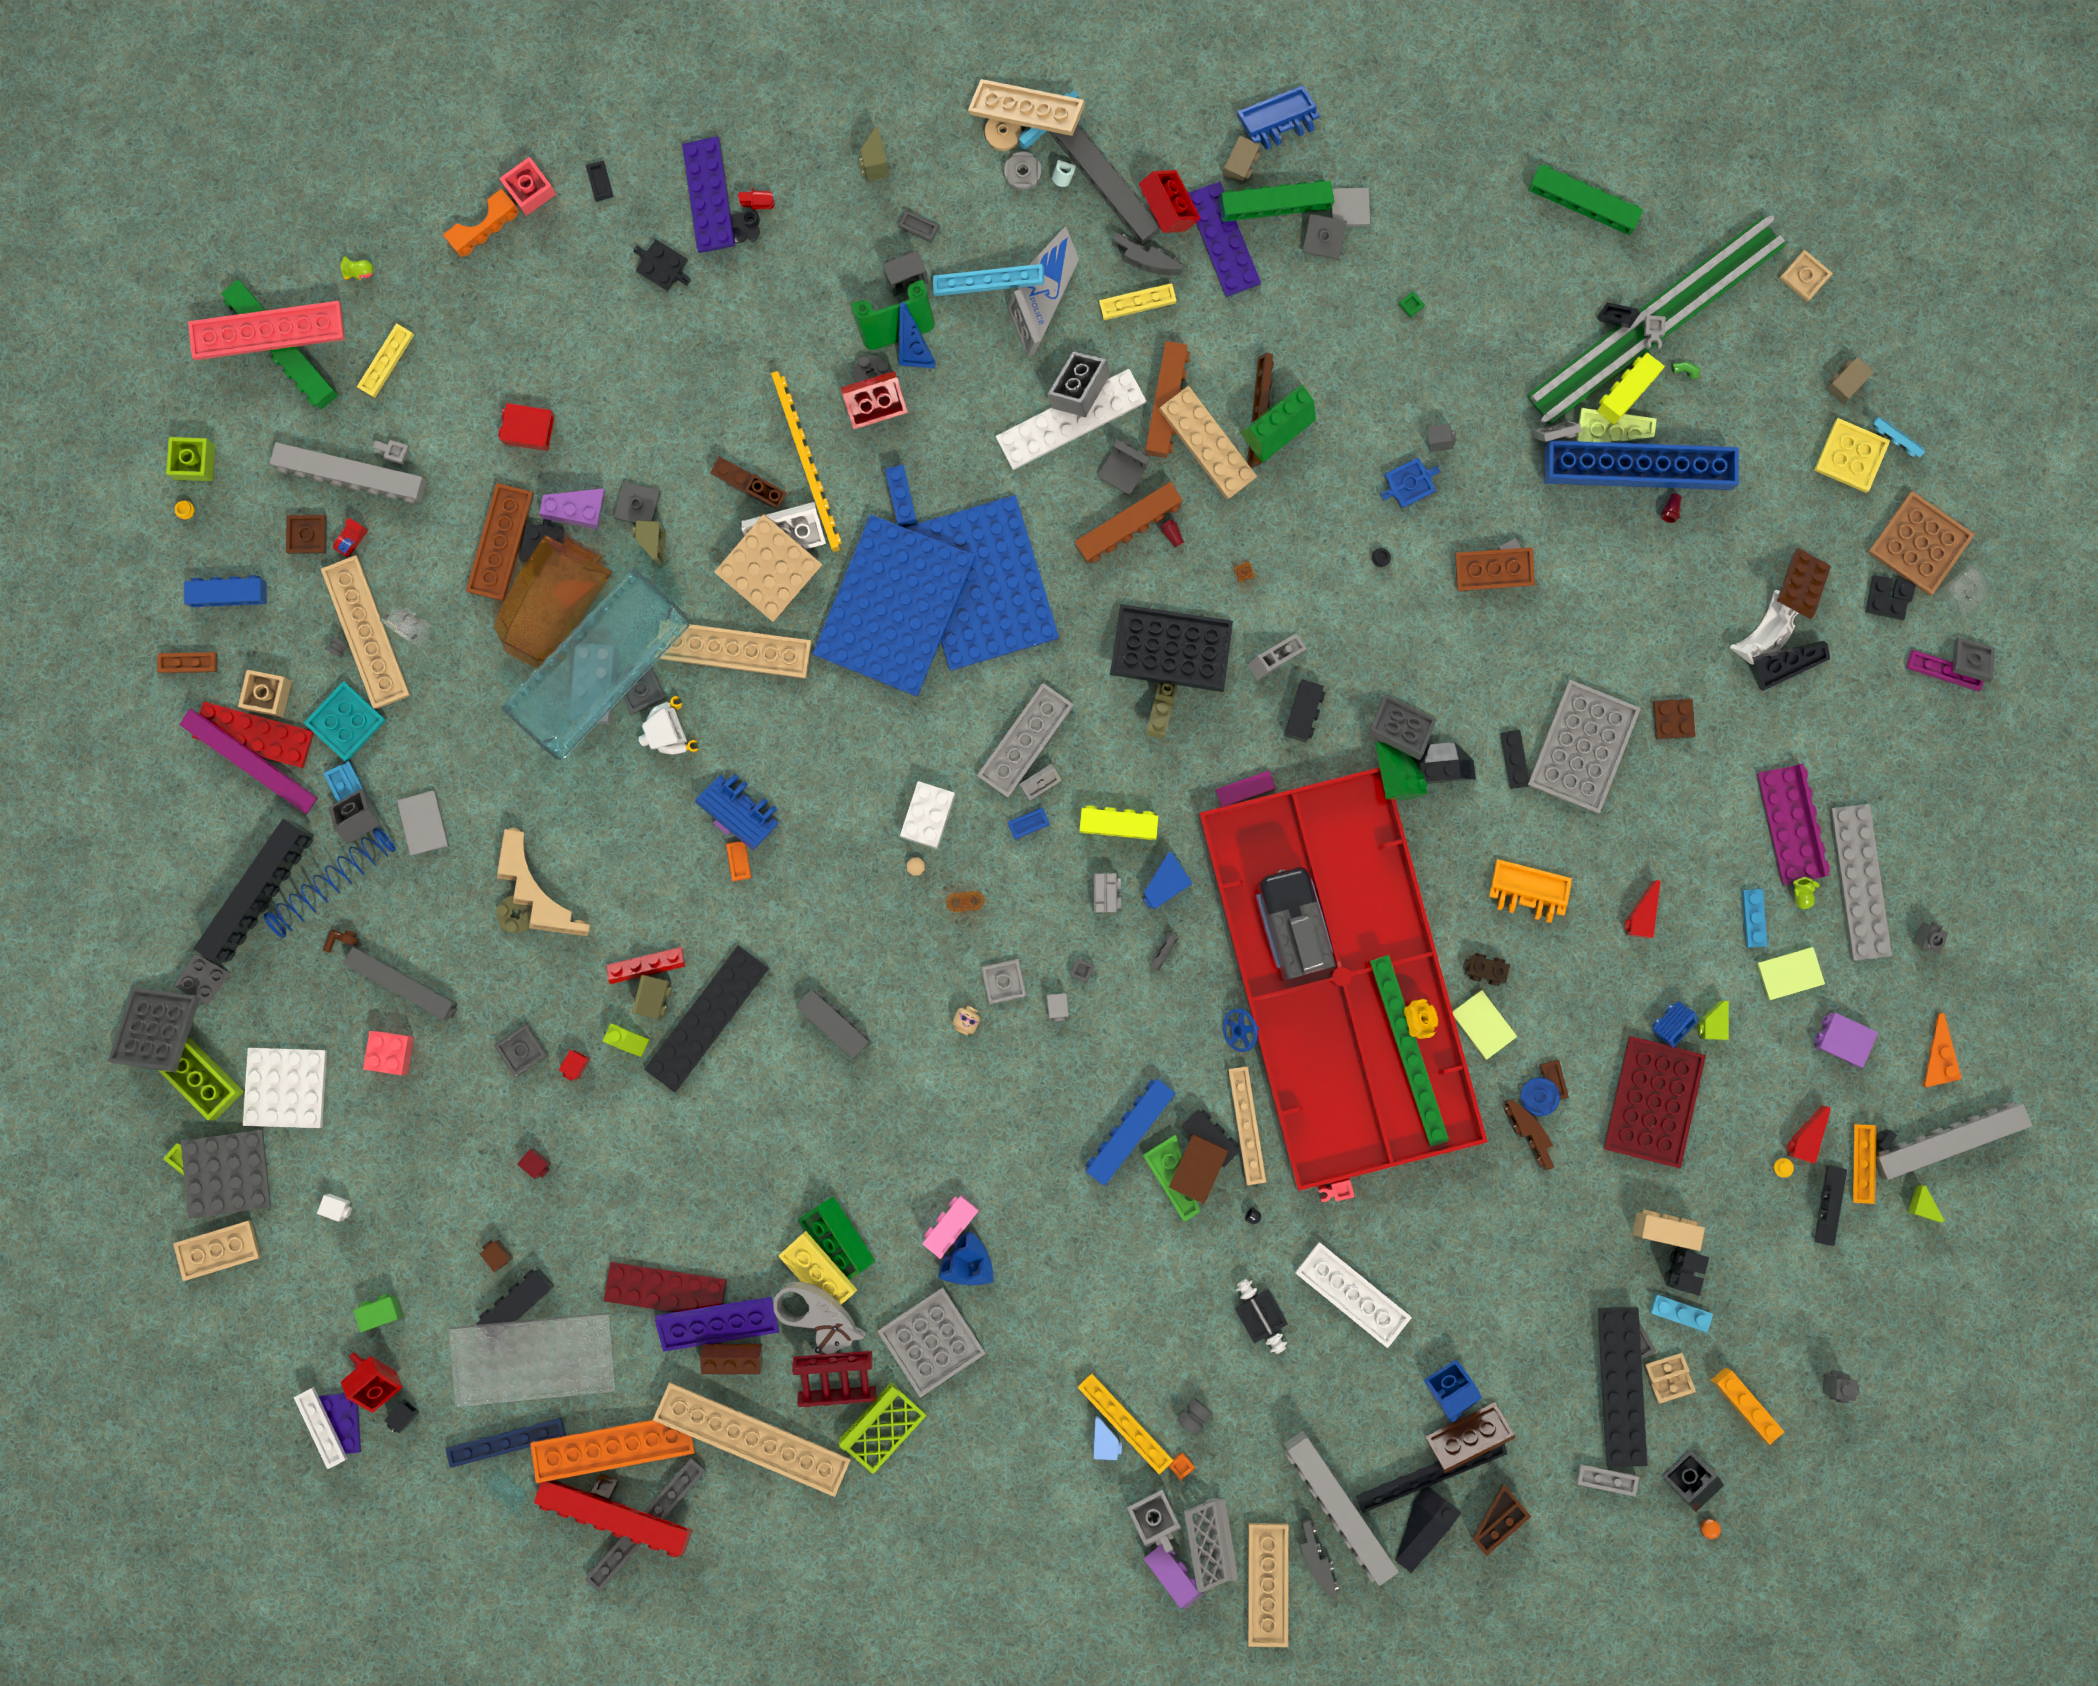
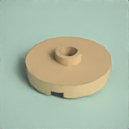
M992 119L988 120L985 125V137L988 144L994 149L1007 151L1013 149L1019 143V137L1022 133L1021 125ZM1005 129L1006 132L1001 133L1000 130Z

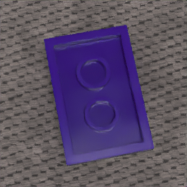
M345 1393L319 1395V1399L345 1454L361 1452L358 1405L347 1399Z

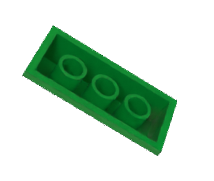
M1301 385L1288 393L1240 432L1261 463H1264L1316 420L1314 400L1304 385Z
M833 1196L798 1219L804 1231H807L848 1280L876 1262Z

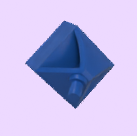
M1457 1359L1423 1380L1435 1401L1452 1423L1457 1421L1458 1416L1482 1399L1475 1383Z

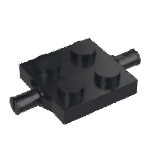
M657 239L654 240L647 251L639 246L635 247L636 249L633 252L642 257L641 263L635 270L637 273L667 292L677 281L688 286L691 279L682 274L683 268L688 262L687 258Z
M543 519V523L538 525L526 523L520 561L535 565L533 576H538V578H541L543 567H559L565 533L564 529L552 527L550 525L551 520Z

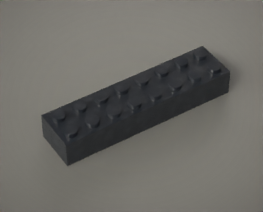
M282 819L193 949L213 962L227 963V961H231L236 954L235 949L238 945H242L247 938L246 933L249 929L256 926L258 922L257 917L268 908V901L279 892V885L290 876L292 866L298 864L301 860L303 850L309 848L312 844L314 834L296 822Z

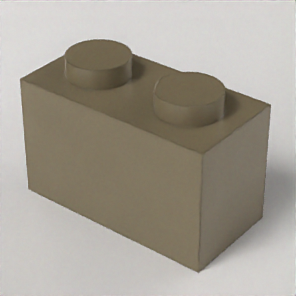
M1239 136L1224 168L1223 175L1241 184H1244L1245 179L1249 180L1253 172L1251 168L1253 162L1257 164L1261 152H1259L1260 144Z
M1858 357L1852 362L1848 360L1841 367L1843 371L1840 374L1836 373L1828 381L1830 385L1826 389L1842 404L1874 373Z

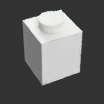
M332 1194L324 1195L317 1214L338 1222L343 1221L351 1213V1201Z

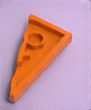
M1939 1013L1935 1021L1934 1027L1936 1028L1934 1038L1931 1041L1930 1058L1926 1066L1927 1073L1925 1081H1923V1087L1962 1079L1944 1013Z

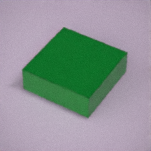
M1411 292L1398 304L1409 318H1412L1425 307V304L1414 292Z

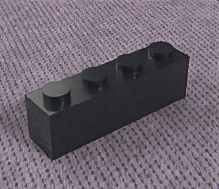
M531 1269L523 1276L525 1280L520 1285L517 1282L508 1290L510 1292L509 1295L505 1298L501 1296L494 1302L495 1307L491 1311L487 1309L479 1316L481 1320L476 1324L491 1342L497 1339L554 1287V1284L540 1269L535 1271Z

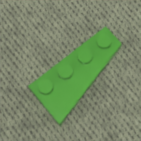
M1175 1134L1144 1153L1143 1156L1183 1222L1198 1214L1200 1209L1196 1200L1169 1188L1182 1159V1152Z

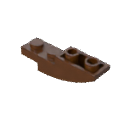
M720 456L710 472L711 475L726 482L727 485L776 509L780 507L787 494L784 490L755 474L752 475Z
M1505 1100L1506 1106L1503 1108L1508 1117L1511 1116L1514 1122L1512 1124L1513 1131L1516 1135L1519 1134L1520 1137H1529L1527 1143L1531 1150L1534 1149L1537 1154L1535 1160L1540 1168L1543 1167L1544 1170L1554 1168L1546 1150L1552 1147L1553 1144L1542 1126L1523 1107L1512 1100Z

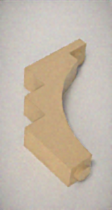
M517 828L504 829L497 878L516 881L513 903L532 906L529 928L588 936L590 924H586L585 921L581 920L570 922L572 912L552 901L534 881L525 860L524 832H520Z

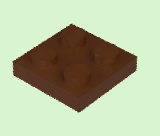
M287 515L286 553L326 554L327 516Z
M1693 699L1653 701L1656 739L1695 737Z

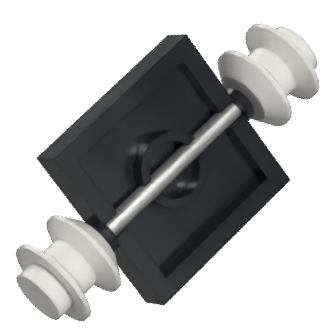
M1245 1279L1237 1284L1238 1288H1236V1291H1241L1240 1299H1247V1301L1234 1309L1254 1344L1268 1336L1266 1345L1272 1346L1271 1353L1275 1352L1278 1354L1286 1349L1285 1345L1287 1342H1282L1283 1334L1275 1333V1331L1288 1325L1269 1289L1254 1296L1257 1288L1251 1287L1252 1280L1248 1281Z

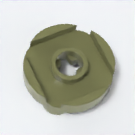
M514 895L508 896L502 900L496 909L498 923L504 930L510 933H523L529 930L532 906L514 904ZM514 908L517 911H521L519 919L516 917L512 918Z

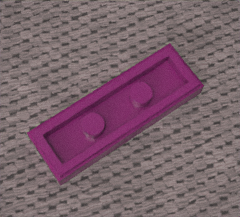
M1266 771L1215 789L1221 807H1225L1274 790L1276 787L1270 771Z

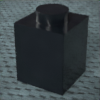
M405 1399L394 1408L384 1421L388 1423L387 1426L391 1431L401 1433L419 1414V1411Z

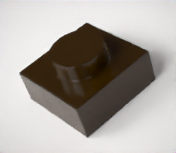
M599 1474L591 1493L610 1501L619 1482L614 1478Z

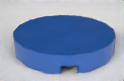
M1538 1077L1525 1083L1521 1090L1520 1099L1526 1111L1532 1115L1542 1117L1556 1110L1560 1101V1093L1554 1082L1547 1078Z

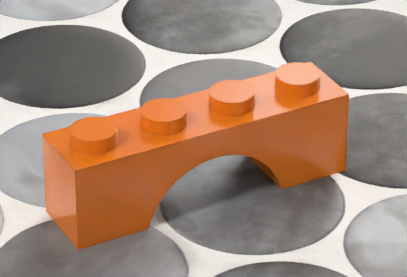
M502 188L487 199L488 214L480 224L466 227L457 223L443 234L460 257L471 254L475 246L486 242L490 234L500 231L504 223L516 218L519 210Z

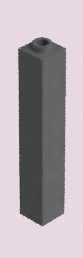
M352 947L343 962L344 965L443 1020H448L449 1017L452 1018L457 1011V1002L358 947Z

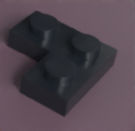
M1873 575L1865 613L1904 620L1908 601L1890 597L1892 578Z

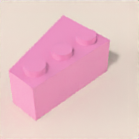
M962 1195L959 1198L955 1196L948 1204L951 1207L947 1213L942 1212L936 1219L938 1222L934 1229L930 1227L923 1235L926 1239L922 1244L940 1259L979 1211Z

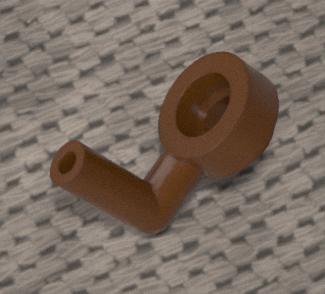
M331 930L323 951L330 953L335 939L357 946L359 938H356V933L347 930L345 933Z

